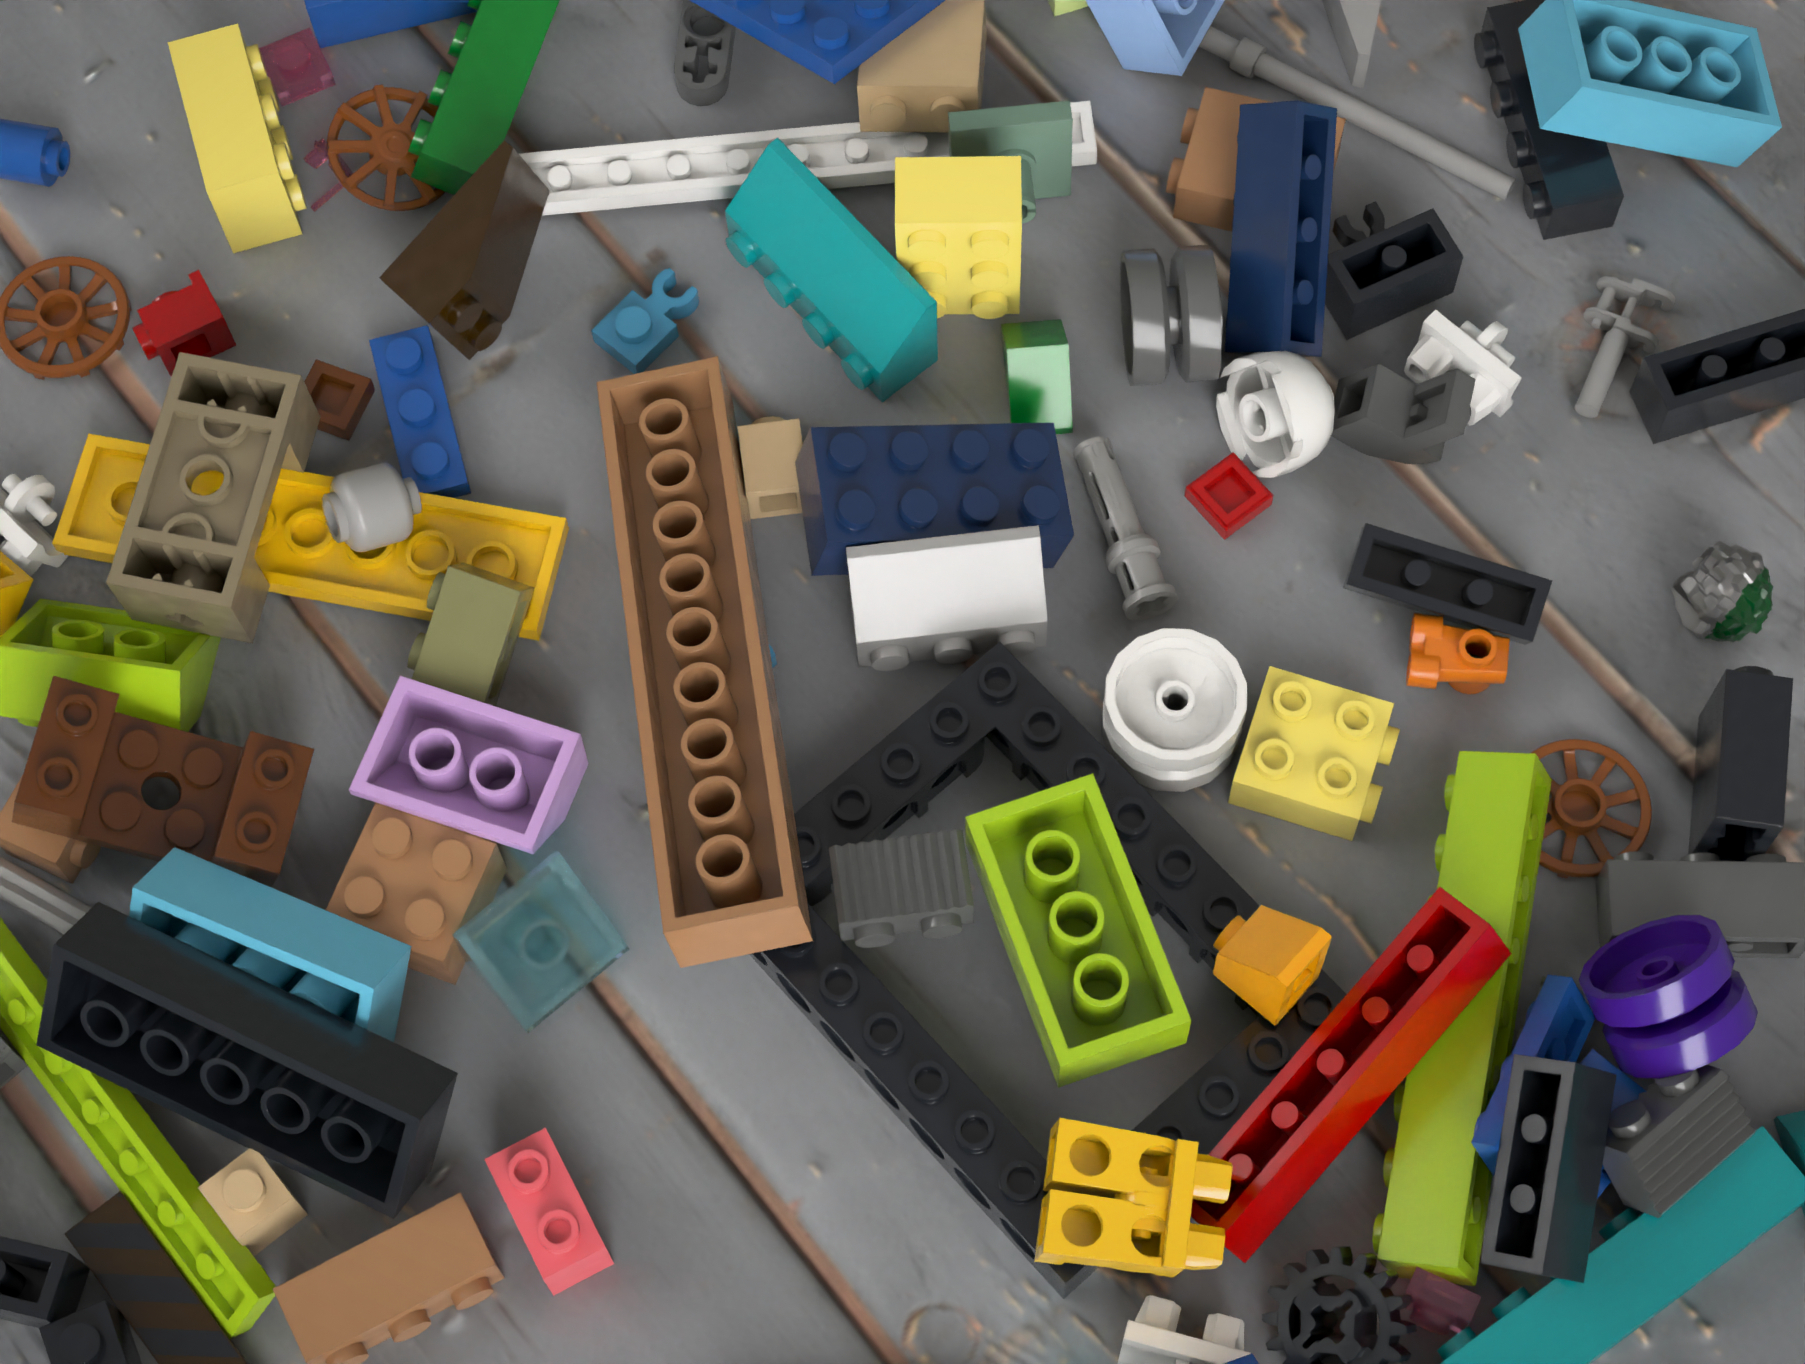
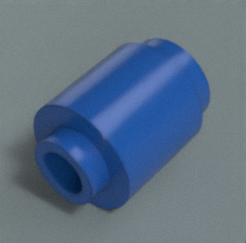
M0 119V179L50 187L56 182L58 176L63 177L66 174L70 163V147L68 142L63 141L62 134L58 128Z

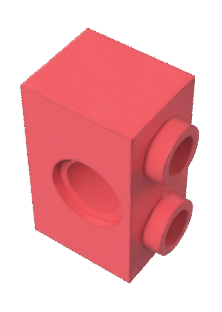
M546 1127L484 1159L544 1282L553 1296L614 1264Z

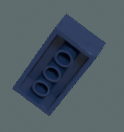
M1054 422L810 427L795 461L811 576L848 575L846 547L1039 525L1043 568H1054L1074 536Z

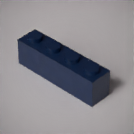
M1298 100L1240 105L1236 181L1233 199L1234 214L1228 311L1226 318L1225 352L1249 355L1257 352L1288 351L1302 357H1322L1337 108Z

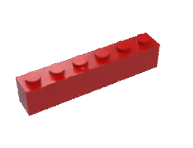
M1439 887L1208 1154L1230 1162L1233 1165L1228 1200L1221 1204L1192 1199L1191 1217L1200 1225L1225 1228L1224 1247L1242 1262L1246 1263L1512 954L1492 926L1443 888Z

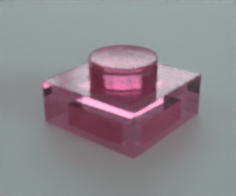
M310 27L259 48L267 76L272 81L275 94L282 107L336 85L332 72Z
M1419 1267L1415 1268L1402 1295H1411L1413 1300L1405 1308L1411 1311L1409 1319L1416 1325L1439 1335H1448L1450 1330L1459 1333L1467 1328L1482 1297Z

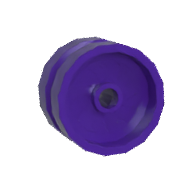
M1675 915L1647 922L1620 934L1599 948L1584 964L1579 977V983L1596 1020L1604 1023L1603 1034L1621 1071L1635 1078L1656 1079L1688 1073L1716 1061L1737 1047L1754 1028L1758 1014L1757 1008L1740 973L1733 970L1735 960L1715 920L1701 915Z

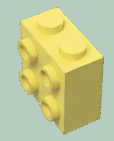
M1269 666L1234 775L1228 803L1352 841L1359 820L1372 824L1383 787L1371 783L1376 763L1389 766L1400 729L1389 726L1388 723L1395 703Z

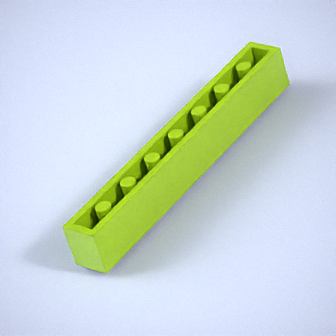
M1459 751L1456 773L1449 774L1446 780L1444 798L1449 816L1446 834H1440L1435 845V865L1439 872L1437 889L1439 887L1443 888L1488 922L1512 954L1406 1076V1082L1400 1083L1397 1086L1394 1097V1116L1397 1123H1399L1395 1148L1390 1147L1384 1159L1383 1178L1385 1186L1388 1188L1385 1212L1379 1213L1374 1222L1372 1243L1375 1253L1378 1254L1377 1260L1388 1270H1396L1399 1274L1398 1278L1476 1286L1493 1175L1471 1141L1474 1137L1476 1121L1480 1114L1486 1111L1500 1080L1503 1062L1511 1055L1552 782L1551 777L1536 753Z

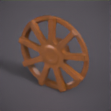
M381 84L375 85L371 90L357 94L346 103L343 102L338 108L328 131L327 154L335 176L353 196L379 209L409 211L427 206L445 193L440 189H432L430 185L411 178L415 163L419 157L408 152L415 134L411 131V128L421 110H424L433 118L438 110L437 106L428 103V94L422 91L416 93L402 88L384 87ZM388 100L412 104L402 123L396 124L393 121ZM376 101L382 126H376L355 110ZM347 120L368 134L370 140H338V135L343 123ZM369 153L370 160L348 177L342 168L338 154ZM375 170L386 175L383 200L367 194L358 187ZM407 173L419 190L421 197L410 201L395 202L397 176Z
M62 256L38 262L18 274L5 288L0 297V347L13 364L41 380H44L45 377L64 378L80 375L82 378L90 375L89 370L103 363L115 350L120 351L124 345L123 338L127 332L130 311H132L126 290L111 270L90 259ZM58 266L59 289L46 293L33 280L32 276L43 270ZM72 266L83 267L95 272V276L78 295L71 291ZM107 282L111 285L117 298L116 301L93 307L86 306ZM21 284L38 300L35 311L8 307L11 297ZM118 314L112 333L105 332L88 323L92 319ZM5 320L37 323V327L11 341L6 334ZM85 335L103 343V345L94 353L84 358L78 343V337ZM47 338V343L38 362L31 361L19 353L41 339ZM62 342H66L74 362L63 365H51L59 345Z
M1566 739L1548 743L1531 753H1536L1540 760L1547 755L1562 751L1566 782L1559 785L1552 779L1550 789L1552 798L1548 802L1547 814L1551 815V820L1545 824L1543 840L1554 832L1563 830L1565 832V841L1561 860L1541 850L1539 865L1557 873L1558 877L1566 879L1568 877H1597L1607 859L1614 860V857L1610 855L1597 832L1598 828L1602 827L1632 840L1619 854L1638 852L1643 846L1651 826L1652 805L1649 791L1637 769L1625 757L1605 745L1581 739ZM1575 750H1586L1605 757L1591 780L1578 777ZM1617 764L1628 775L1635 788L1605 796L1600 786L1614 765ZM1640 801L1641 812L1638 827L1623 823L1606 814V809ZM1580 835L1587 839L1599 863H1572L1577 838Z

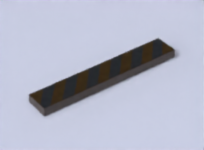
M121 1191L64 1233L158 1364H249Z

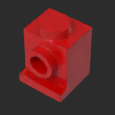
M199 270L188 274L192 285L179 291L165 292L156 297L151 304L138 309L137 312L143 323L132 327L148 361L160 356L170 377L173 374L179 352L211 358L236 346L228 325Z

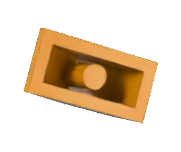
M1261 905L1247 921L1238 915L1220 933L1213 944V947L1219 951L1216 956L1213 975L1276 1026L1319 978L1332 936L1319 926Z

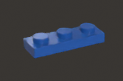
M426 325L369 340L402 478L411 477L418 491L451 498L471 494L429 326Z
M1547 975L1537 999L1530 1004L1527 1010L1525 1025L1512 1054L1503 1062L1500 1080L1486 1111L1482 1112L1476 1121L1474 1137L1471 1143L1493 1176L1495 1175L1514 1054L1576 1063L1596 1018L1572 977Z

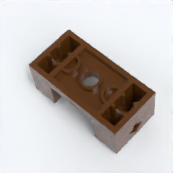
M53 676L15 798L13 823L157 862L161 861L176 847L269 887L273 886L280 874L314 753L313 748L253 731L249 732L243 747L115 712L119 698L118 693ZM154 777L170 779L179 790V801L173 807L166 810H157L150 807L142 797L141 788L144 783Z

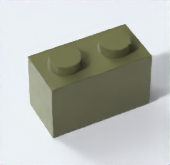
M466 563L448 566L446 574L439 572L433 581L427 599V608L434 610L427 633L420 632L417 635L409 653L407 667L414 670L412 680L496 706L534 587Z

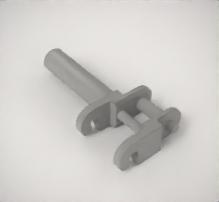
M1604 276L1598 280L1597 288L1602 295L1597 306L1587 308L1583 317L1593 328L1607 331L1603 338L1575 404L1577 413L1587 418L1598 416L1626 347L1633 349L1637 346L1638 342L1645 343L1643 346L1645 352L1653 353L1658 346L1657 337L1647 330L1631 325L1630 318L1634 308L1639 304L1651 307L1655 304L1656 300L1662 301L1660 306L1662 310L1671 311L1675 305L1676 298L1670 291L1634 278L1631 284L1619 280L1617 277ZM1614 299L1627 303L1621 316L1609 312Z

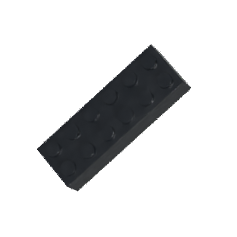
M100 902L95 904L54 943L37 1046L230 1140L257 1151L261 1155L393 1219L431 1172L457 1079V1072Z

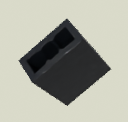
M1743 666L1735 670H1725L1698 717L1688 854L1712 853L1718 855L1720 861H1746L1751 856L1765 854L1783 829L1793 678L1774 676L1772 671L1758 666Z

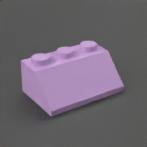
M399 676L349 791L351 795L534 854L566 819L589 763L582 737L579 733Z

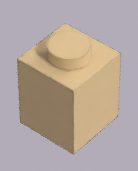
M770 416L757 419L749 425L737 426L750 519L802 513L795 461L803 445L799 418L785 420L781 417Z
M250 1148L198 1187L235 1239L242 1246L246 1245L253 1256L257 1255L308 1215L266 1158Z

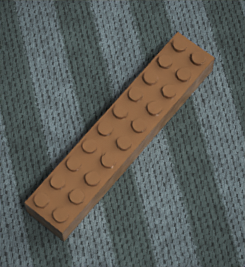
M717 356L596 382L663 934L680 968L813 941L751 520L746 499L733 399L719 358Z

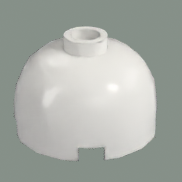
M1288 351L1257 352L1236 358L1223 369L1221 377L1230 376L1227 381V391L1217 394L1216 408L1220 428L1231 453L1234 452L1240 460H1243L1247 453L1252 463L1259 468L1252 471L1254 475L1263 478H1274L1293 472L1316 458L1326 447L1334 426V395L1326 379L1311 361Z

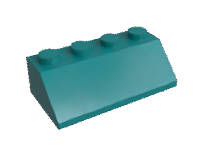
M779 138L769 143L725 210L729 235L725 239L726 245L733 257L743 267L748 268L752 265L764 277V285L778 305L783 308L790 305L803 318V327L817 346L822 349L829 346L840 357L841 366L850 381L860 390L868 387L883 403L938 361L937 301Z

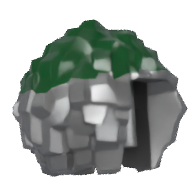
M1721 541L1715 542L1714 545L1709 546L1704 551L1702 556L1700 555L1691 563L1694 571H1689L1675 581L1671 588L1676 601L1675 609L1681 617L1682 626L1693 631L1697 638L1712 639L1717 642L1740 641L1750 632L1757 634L1761 631L1762 623L1768 618V613L1772 610L1773 585L1770 582L1769 570L1764 566L1763 557L1759 552H1750L1738 544L1728 546Z

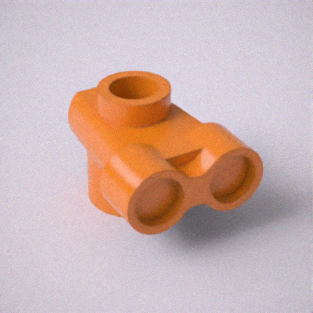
M1414 613L1409 638L1406 686L1436 689L1437 682H1448L1453 689L1460 693L1477 694L1486 690L1490 684H1504L1508 669L1510 638L1494 635L1483 629L1470 630L1443 624V616ZM1468 653L1475 654L1480 658H1474L1470 656Z

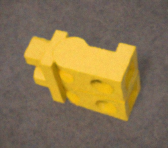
M1059 1118L1050 1131L1043 1191H1048V1193L1042 1199L1034 1262L1058 1265L1073 1263L1099 1266L1130 1272L1153 1273V1275L1172 1278L1184 1269H1216L1223 1261L1225 1228L1190 1223L1192 1199L1224 1204L1228 1200L1233 1165L1230 1162L1210 1155L1199 1154V1142L1181 1139L1175 1141L1157 1135Z

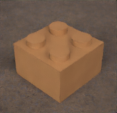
M375 803L326 911L412 946L408 968L456 985L507 871V867L497 844Z

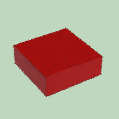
M1232 452L1186 486L1184 496L1225 540L1270 507L1274 495Z

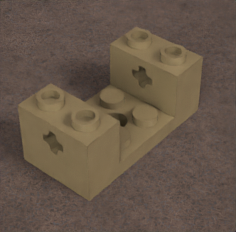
M179 352L106 584L132 620L253 644L270 587L254 559L281 468L304 473L321 418L301 375ZM209 470L219 471L224 474L223 483L216 492L202 496L191 491L193 481L199 474Z

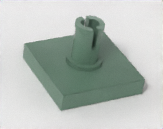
M1070 100L948 112L949 157L1021 156L1022 224L1033 220L1035 217V199L1071 196L1073 118Z

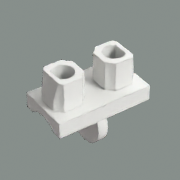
M1437 310L1433 311L1423 321L1418 343L1408 356L1404 369L1405 374L1417 384L1454 369H1459L1476 379L1470 404L1471 416L1468 422L1469 426L1474 425L1491 412L1501 417L1512 406L1513 400L1511 396L1521 380V377L1509 368L1514 362L1515 357L1500 346L1508 333L1507 327L1499 321H1495L1484 331H1481L1467 320L1458 328Z
M10 474L2 483V487L9 495L0 488V534L6 538L0 545V551L30 577L38 570L42 563L59 568L68 555H64V553L55 549L52 544L54 538L35 521L36 519L43 526H48L56 519L57 513L49 506L55 495L54 485L43 475H34L22 481L16 474Z
M1149 1295L1146 1296L1135 1321L1128 1320L1117 1364H1224L1251 1353L1243 1351L1244 1322L1242 1319L1220 1313L1208 1314L1202 1339L1176 1333L1181 1306L1177 1305L1174 1301Z

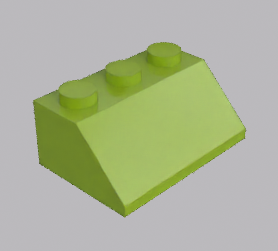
M40 598L0 637V716L16 718L23 725L38 727L52 678L57 676L118 693L119 698L115 712L188 732L201 717L221 637L132 620L127 612L121 609Z

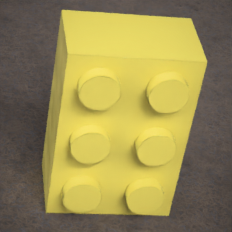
M238 23L167 42L206 192L232 252L237 253L302 235L297 211L307 209L298 176L294 174L291 160H293L292 151L284 126L281 125L278 116L280 111L272 81L267 76L258 44L246 46Z
M1021 156L895 157L896 260L937 301V318L943 317L946 314H974L983 319H995L1005 314H1020L1022 241Z

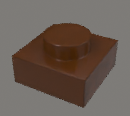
M316 359L304 382L321 417L317 430L350 441L375 392L371 378Z

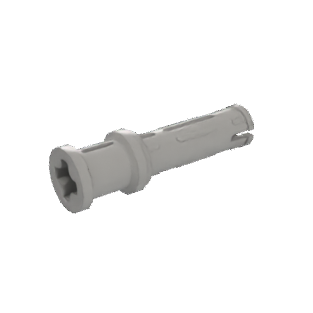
M1098 436L1081 442L1074 448L1073 455L1087 485L1086 488L1109 546L1106 552L1105 563L1109 573L1117 575L1126 598L1122 604L1124 614L1127 619L1135 621L1159 616L1170 610L1179 598L1175 587L1171 584H1166L1157 560L1161 554L1157 540L1145 534L1136 514L1137 511L1117 464L1110 439Z

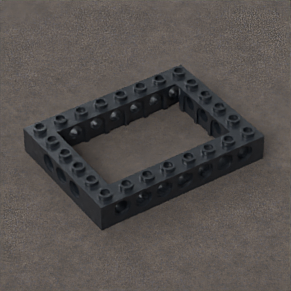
M999 642L794 813L813 941L749 955L1056 1292L1065 1299L1099 1266L1073 1263L1058 1265L1034 1262L1042 1199L1048 1193V1191H1043L1047 1161L811 907L832 893L831 885L833 884L829 847L833 845L843 846L847 843L857 844L861 841L871 842L875 839L882 841L914 814L918 818L923 816L928 811V802L960 775L963 774L968 778L977 770L983 761L985 737H987L1012 762V772L1020 781L1026 777L1039 791L1093 773L1141 895L1145 899V905L1149 914L1153 917L1158 913L1190 946L1189 955L1197 963L1203 959L1214 970L1216 956L1219 951L1213 947V944L1220 933L1238 915L1247 921L1260 906L1011 652ZM1321 969L1319 978L1276 1026L1236 994L1234 1000L1242 1010L1249 1007L1258 1017L1131 1131L1157 1135L1175 1141L1181 1139L1199 1142L1198 1153L1208 1155L1347 994Z

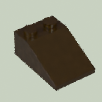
M504 140L385 270L379 279L461 354L470 360L478 351L485 350L495 342L501 333L502 324L511 315L550 190L516 150Z

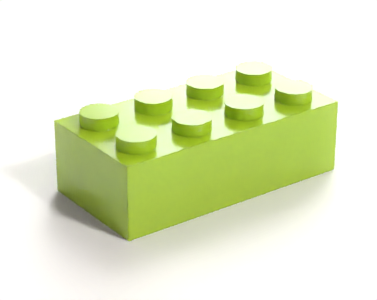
M1093 773L966 816L965 843L1058 1088L1187 1043L1192 1020Z

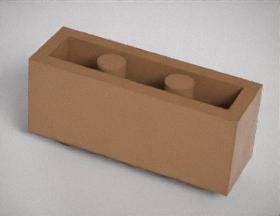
M460 1192L273 1288V1291L307 1364H361L369 1357L367 1350L391 1337L394 1342H402L422 1333L431 1325L429 1317L454 1305L457 1310H463L485 1300L494 1291L491 1285L504 1279V1276L471 1207Z

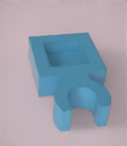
M670 268L665 269L653 280L652 294L646 300L632 290L591 330L593 340L633 374L641 373L679 337L677 324L672 320L688 317L696 310L699 305L698 290L691 286L682 296L676 298L669 297L666 294L677 283L675 272Z

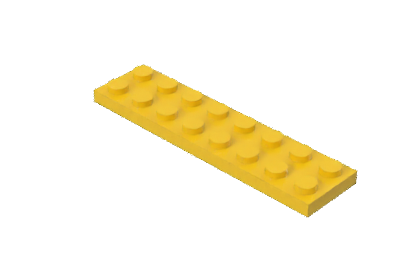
M88 433L52 542L57 551L68 556L113 563L150 444ZM281 468L254 557L270 585L268 592L431 621L434 610L427 608V599L434 579L439 572L446 574L448 566L466 563L534 587L519 637L540 641L569 531L566 518L419 492L422 510L421 513L413 515V530L407 539L370 551L357 552L352 550L345 541L337 543L333 539L325 520L322 497L324 494L330 493V485L334 477ZM215 470L199 474L193 481L191 491L202 496L216 492L223 483L224 474Z

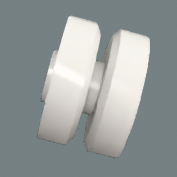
M1162 628L1134 639L1117 654L1105 681L1102 739L1107 751L1139 784L1155 791L1185 792L1210 783L1229 766L1241 739L1242 725L1247 711V682L1237 659L1218 640L1192 629Z

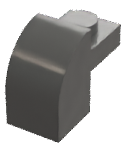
M1377 363L1339 379L1334 398V426L1331 436L1368 456L1404 464H1427L1440 461L1445 441L1464 434L1465 427L1471 416L1470 404L1476 379L1459 369H1454L1415 385Z

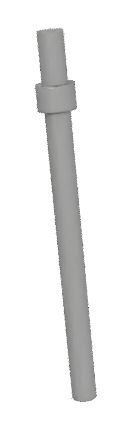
M1210 26L1199 45L1200 48L1230 62L1229 69L1249 79L1256 75L1310 103L1337 108L1338 117L1345 118L1346 121L1503 200H1506L1515 184L1516 178L1266 54L1267 47L1247 37L1240 41Z

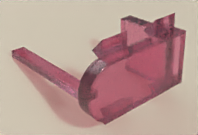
M323 138L320 141L315 140V148L303 158L306 163L315 169H318L328 160L327 141ZM338 154L343 170L348 177L351 176L353 172ZM340 182L316 201L311 206V209L314 212L318 210L344 186Z

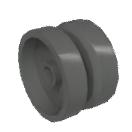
M1210 244L1179 246L1171 258L1169 286L1166 284L1162 259L1154 248L1123 250L1120 261V302L1125 364L1130 386L1157 385L1164 382L1170 367V345H1173L1177 370L1185 382L1217 380L1221 369L1223 314L1216 264Z

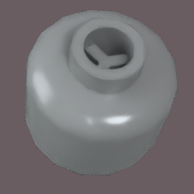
M376 463L336 475L330 485V493L324 494L322 497L323 513L333 539L337 543L345 541L352 550L357 552H366L404 541L413 530V515L421 513L422 510L419 491L411 477L402 479L399 472L388 463Z

